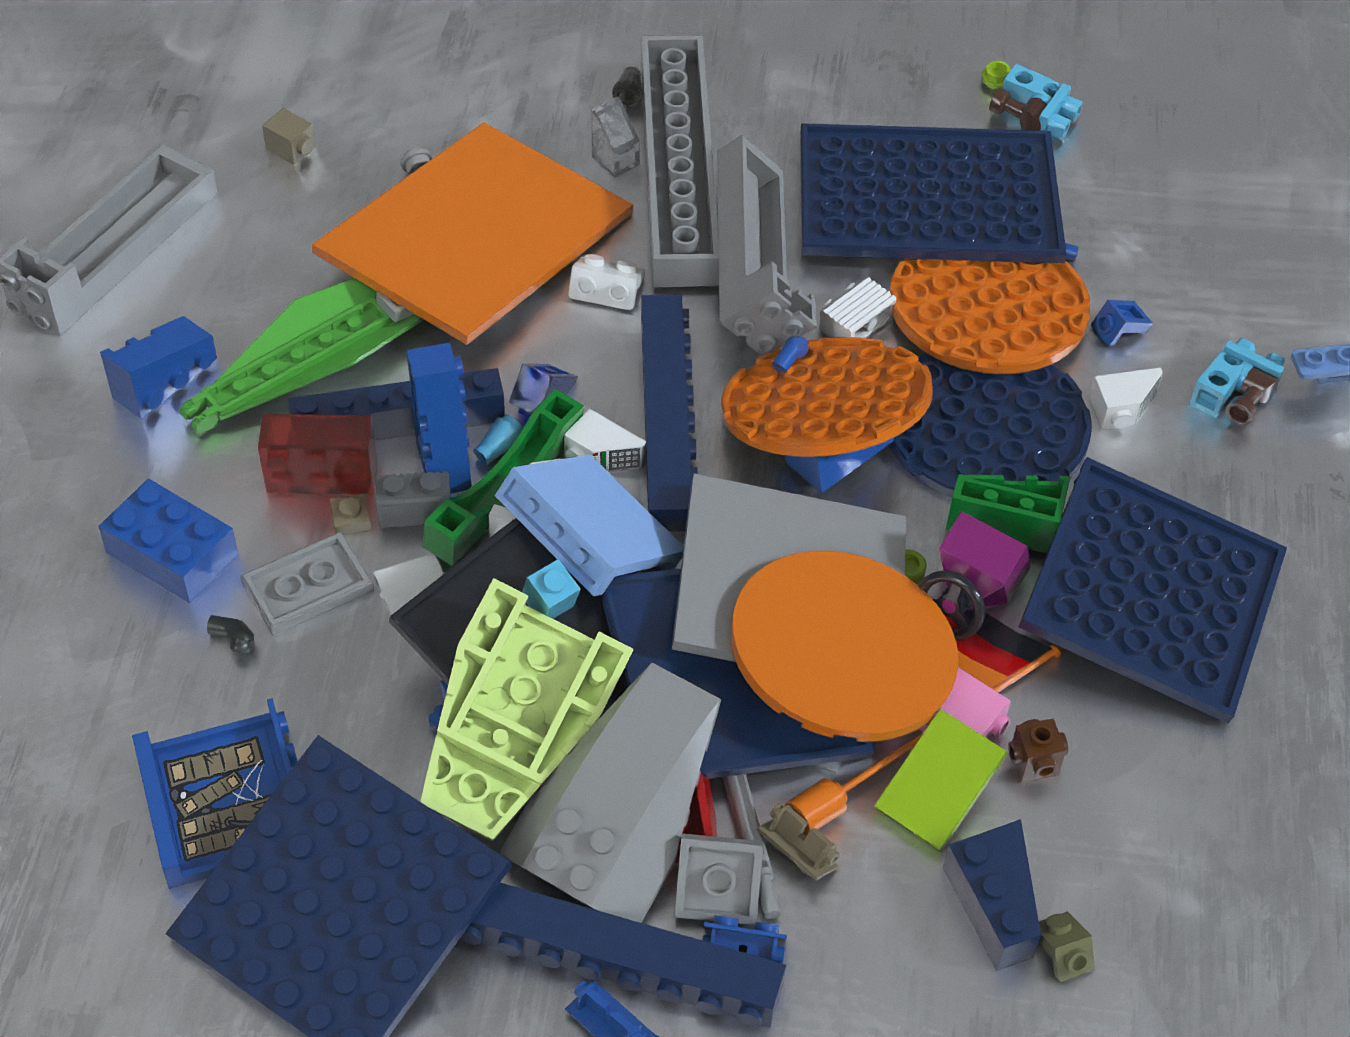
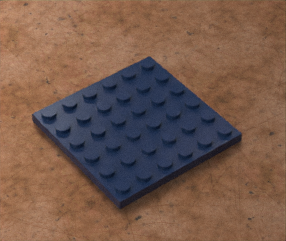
M1086 457L1018 627L1229 724L1237 710L1287 547Z
M317 735L165 934L307 1037H389L512 867V864L508 859Z

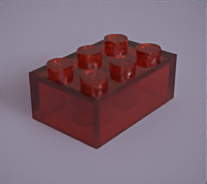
M262 415L258 452L266 493H305L315 495H358L366 493V495H374L378 460L372 416Z

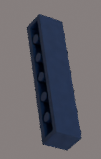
M498 368L464 373V377L459 378V380L463 381L466 401L462 403L465 405L468 424L464 426L471 427L494 423L497 417L502 418L505 415L504 392ZM410 381L288 398L296 452L415 435Z

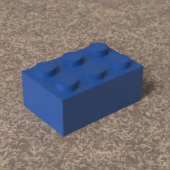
M149 478L98 526L106 553L188 603H191L238 555L232 527Z

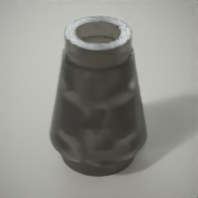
M635 67L625 68L613 87L612 95L619 106L632 108L642 100L641 73Z

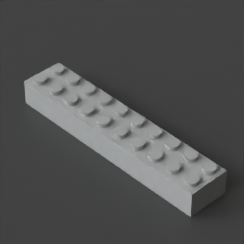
M703 35L641 36V75L653 287L719 286V233Z

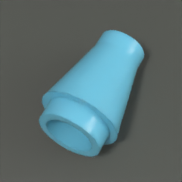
M509 414L504 415L502 418L497 417L479 445L473 449L474 454L482 463L489 465L494 459L508 451L522 431V425Z

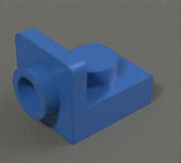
M1107 300L1092 321L1091 327L1107 346H1114L1123 332L1146 333L1153 322L1135 301Z

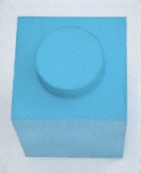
M557 559L527 577L522 593L528 595L526 603L529 607L554 619L574 606L581 589L561 561Z

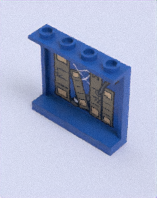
M273 698L267 699L269 713L151 744L148 731L132 735L160 861L169 889L207 879L297 763L293 743L285 745L283 735L290 734L284 711L276 713Z

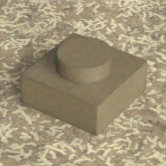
M366 493L330 499L335 534L342 532L344 535L372 530Z

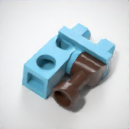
M1016 63L1004 79L1003 87L998 88L994 93L989 111L1002 114L1005 110L1020 119L1022 130L1051 131L1052 136L1062 140L1067 134L1071 120L1075 122L1079 117L1083 102L1069 96L1072 86L1064 83L1060 85L1058 82Z
M1244 338L1239 339L1236 343L1228 341L1224 350L1218 354L1196 381L1189 405L1217 418L1223 410L1226 401L1236 390L1243 395L1231 400L1226 407V414L1234 423L1247 425L1256 414L1255 404L1257 402L1267 403L1276 392L1285 369L1283 367L1285 359L1275 353L1268 354L1266 358L1254 353L1256 349L1254 343Z

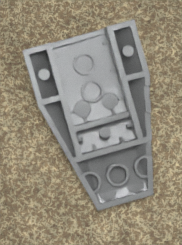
M651 663L583 735L569 754L565 756L562 762L531 796L499 854L595 910L642 923L677 860L683 828L687 825L690 803L694 789L699 782L701 764L704 753L707 752L721 699Z

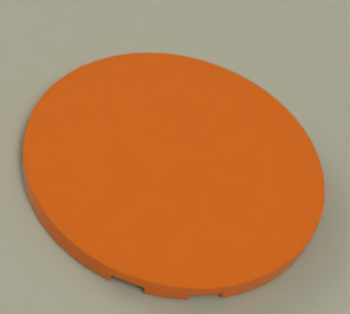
M905 258L904 261H900L891 280L890 293L896 297L892 315L905 336L917 347L934 358L975 372L1015 374L1049 366L1067 356L1077 347L1086 333L1090 318V296L1079 274L1066 261L1065 263Z
M829 337L808 340L809 348L806 356L795 360L786 373H781L772 366V362L781 351L780 348L758 357L755 365L748 369L741 368L730 379L721 398L724 422L730 432L742 442L770 453L787 456L817 457L839 455L866 449L903 433L918 422L926 413L932 401L933 386L929 368L918 361L917 355L901 346L896 348L884 346V341L870 338Z
M828 550L807 551L787 555L765 565L757 571L742 588L731 617V647L738 668L747 683L774 711L779 714L784 712L793 719L803 723L802 728L831 738L834 735L853 737L858 742L882 741L904 736L919 729L934 718L953 689L958 671V650L953 631L945 615L933 599L911 579L873 559L856 554Z

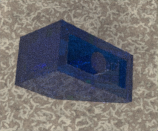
M522 364L508 403L519 407L518 413L530 418L534 409L555 388L567 395L576 383L578 376L550 364Z

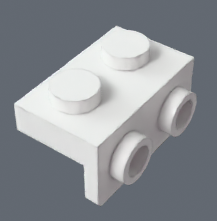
M587 254L585 257H581L572 266L569 298L625 310H632L634 308L636 291L644 282L645 269L637 268V264L630 261L607 262L604 261V257L595 254Z

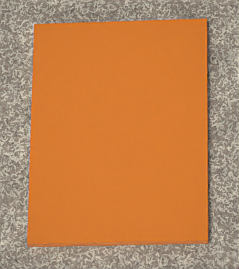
M483 122L312 244V253L468 345L633 213L634 204Z

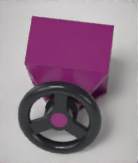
M961 511L939 548L943 571H936L927 575L920 582L919 588L928 593V590L934 584L946 582L947 588L938 599H933V601L938 605L943 614L951 617L959 629H952L955 640L967 639L976 634L981 628L985 619L986 608L1009 605L1030 570L1028 547ZM967 610H974L971 622L964 614Z

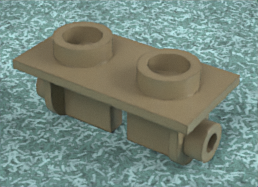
M778 803L770 812V816L773 819L756 829L768 840L772 847L784 853L804 874L811 876L815 881L836 870L839 866L835 863L840 857V853L836 851L837 845L815 828L811 829L805 837L802 833L808 822L789 805L783 806Z

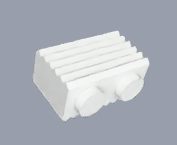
M866 277L858 284L851 283L841 297L835 301L832 299L828 300L822 306L819 330L829 337L869 338L871 334H874L880 327H883L884 324L893 319L892 310L893 305L896 303V297L891 295L890 291L881 288L880 284H876L875 280L872 281L870 277Z

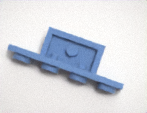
M1350 344L1296 349L1292 351L1291 359L1300 379H1316L1318 384L1350 381Z

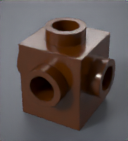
M1054 718L1042 721L1031 719L1016 725L1013 739L1008 743L1010 760L1016 766L1021 782L1059 776L1064 757L1068 754V742L1063 732L1059 733Z

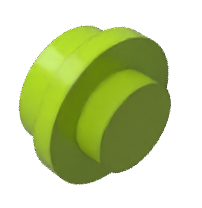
M992 61L983 69L982 81L993 89L1002 88L1004 79L1011 69L1005 62Z

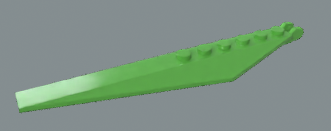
M355 278L297 298L213 384L200 390L199 394L180 406L179 413L186 421L192 419L191 427L198 434H202L206 430L214 428L219 420H225L358 363L424 319L414 314L395 323L377 304L376 293L378 292Z

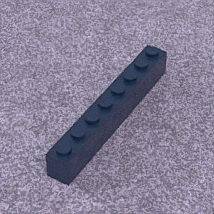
M641 295L648 512L668 531H686L691 481L693 474H698V468L691 467L690 461L696 460V439H689V433H695V413L688 412V406H693L694 401L693 385L687 386L686 380H692V359H685V354L691 353L690 334H684V329H689V309H683L682 295Z
M501 882L460 937L462 941L468 944L479 945L483 943L497 947L499 951L509 956H519L521 954L537 959L539 963L550 968L562 966L572 969L587 979L596 980L603 978L613 981L628 991H638L640 989L654 993L666 1002L678 1003L681 1001L695 1005L699 1010L707 1014L718 1015L722 1013L736 1017L741 1023L752 1027L763 1025L771 1028L786 971V964Z

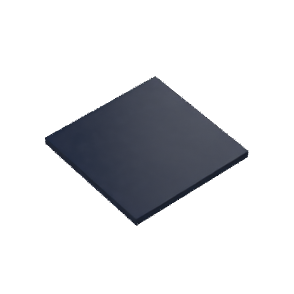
M681 569L616 576L605 592L600 595L611 638L634 649L621 674L625 691L651 663H654L721 699L707 752L704 753L700 768L701 774L708 779L873 756L875 748L872 741L858 742L853 737L834 735L831 738L802 728L803 723L793 719L784 712L779 714L774 711L753 691L743 677L736 662L672 650Z

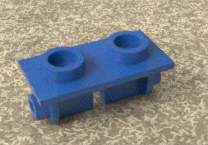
M714 915L713 923L704 922L705 927L712 928L711 936L703 935L702 941L737 951L739 950V945H746L747 954L783 964L785 947L777 946L778 938L787 939V935L779 934L780 925L755 922L754 930L738 927L739 919Z
M585 980L580 982L574 990V994L577 997L565 1008V1011L594 1037H650L655 1035L595 980L590 984Z

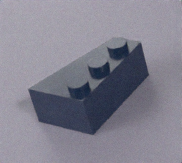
M1021 819L949 844L943 870L996 971L1033 958L1041 937Z

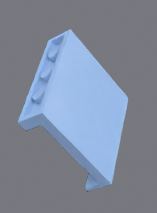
M591 455L513 467L495 494V497L556 559L561 561L564 567L594 597L602 595L616 576L655 567L658 571L674 570L682 559L684 546Z

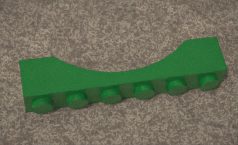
M555 388L534 409L526 425L499 462L467 491L447 498L424 521L423 548L453 566L489 529V514L493 505L505 507L495 497V494L513 467L529 465L533 462L556 459L564 450V434L583 416L584 405Z

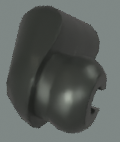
M210 615L207 623L208 634L232 638L230 644L232 652L248 654L251 651V641L254 642V634L243 621Z

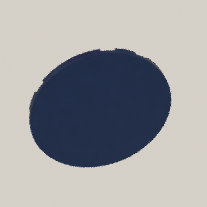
M924 351L923 354L918 356V361L922 365H926L931 373L933 386L932 401L921 419L912 427L894 437V441L889 444V447L901 465L921 483L952 498L958 475H1004V481H1025L1026 476H1037L1038 481H1058L1059 476H1071V479L1084 461L1089 447L1092 421L1090 410L1086 407L1081 396L1082 391L1068 373L1063 374L1053 365L1015 374L982 373L947 364Z

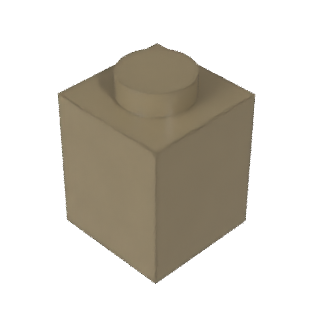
M282 108L262 125L266 149L294 165L315 148L312 123L285 108Z

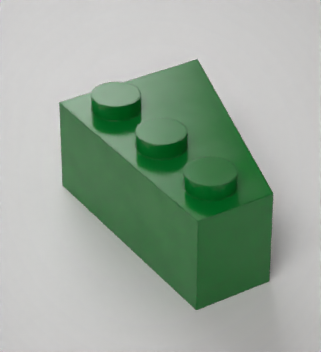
M958 475L945 530H951L962 511L1027 545L1028 549L1047 553L1055 532L1061 523L1071 476H1059L1058 481H1038L1037 476H1026L1025 481H1004V475Z

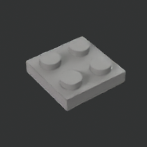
M682 834L675 917L714 921V915L737 918L739 919V924L755 925V922H757L764 841Z

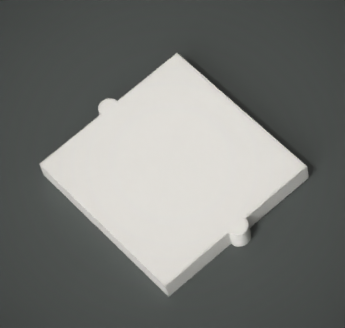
M431 553L374 571L373 573L381 592L379 594L380 601L385 602L391 616L446 572L442 571L436 555Z

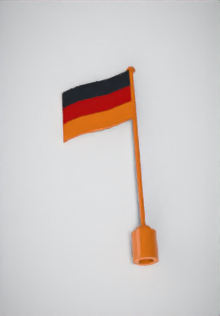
M967 610L964 613L970 622L973 619L974 610ZM986 612L984 622L976 634L964 640H956L958 667L998 693L1052 657L1059 658L1062 653L1058 645L1052 644L1048 647L1014 631ZM945 616L951 629H959L951 617ZM923 733L842 786L836 781L832 782L827 778H823L786 802L785 806L789 805L808 822L802 834L806 837L811 829L815 828L818 830L843 814L847 809L846 801L848 798L846 792L913 749Z

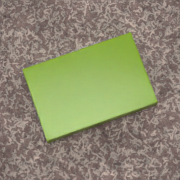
M940 708L874 806L942 852L1008 753Z

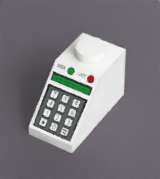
M1161 367L1095 376L1089 400L1101 430L1125 428L1136 424L1157 394L1163 375Z
M589 409L564 434V457L572 458L591 455L608 472L641 469L646 465V441Z

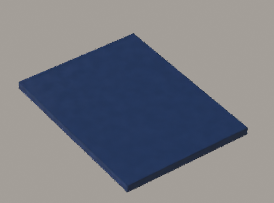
M801 124V255L1065 263L1067 253L1051 131Z

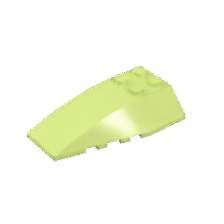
M494 578L457 646L420 800L421 803L439 815L491 841L494 840L562 762L565 756L569 754L583 735L600 718L634 650L601 632H598L594 640L526 605L528 595Z

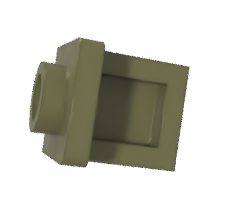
M1068 911L1051 915L1047 919L1039 921L1041 937L1038 944L1052 957L1054 976L1059 982L1095 969L1092 935Z

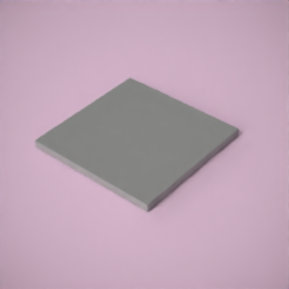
M694 473L688 505L672 650L736 662L730 641L732 636L731 617L736 600L744 585L757 571L765 565L787 555L825 550L846 552L873 559L905 575L906 516Z

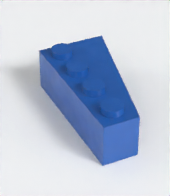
M450 342L406 350L416 445L423 472L426 474L429 472L436 473L438 471L442 473L446 471L449 473L450 494L466 491L472 487L467 450V447L470 445L467 429L464 426L468 424L465 405L462 403L466 401L463 381L459 380V378L464 377L461 357H454Z

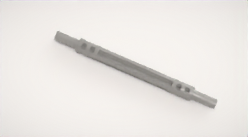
M746 774L723 777L739 839L764 841L763 836L756 831L760 823ZM764 841L759 899L764 917L766 919H773L780 915V910L772 885L774 873Z

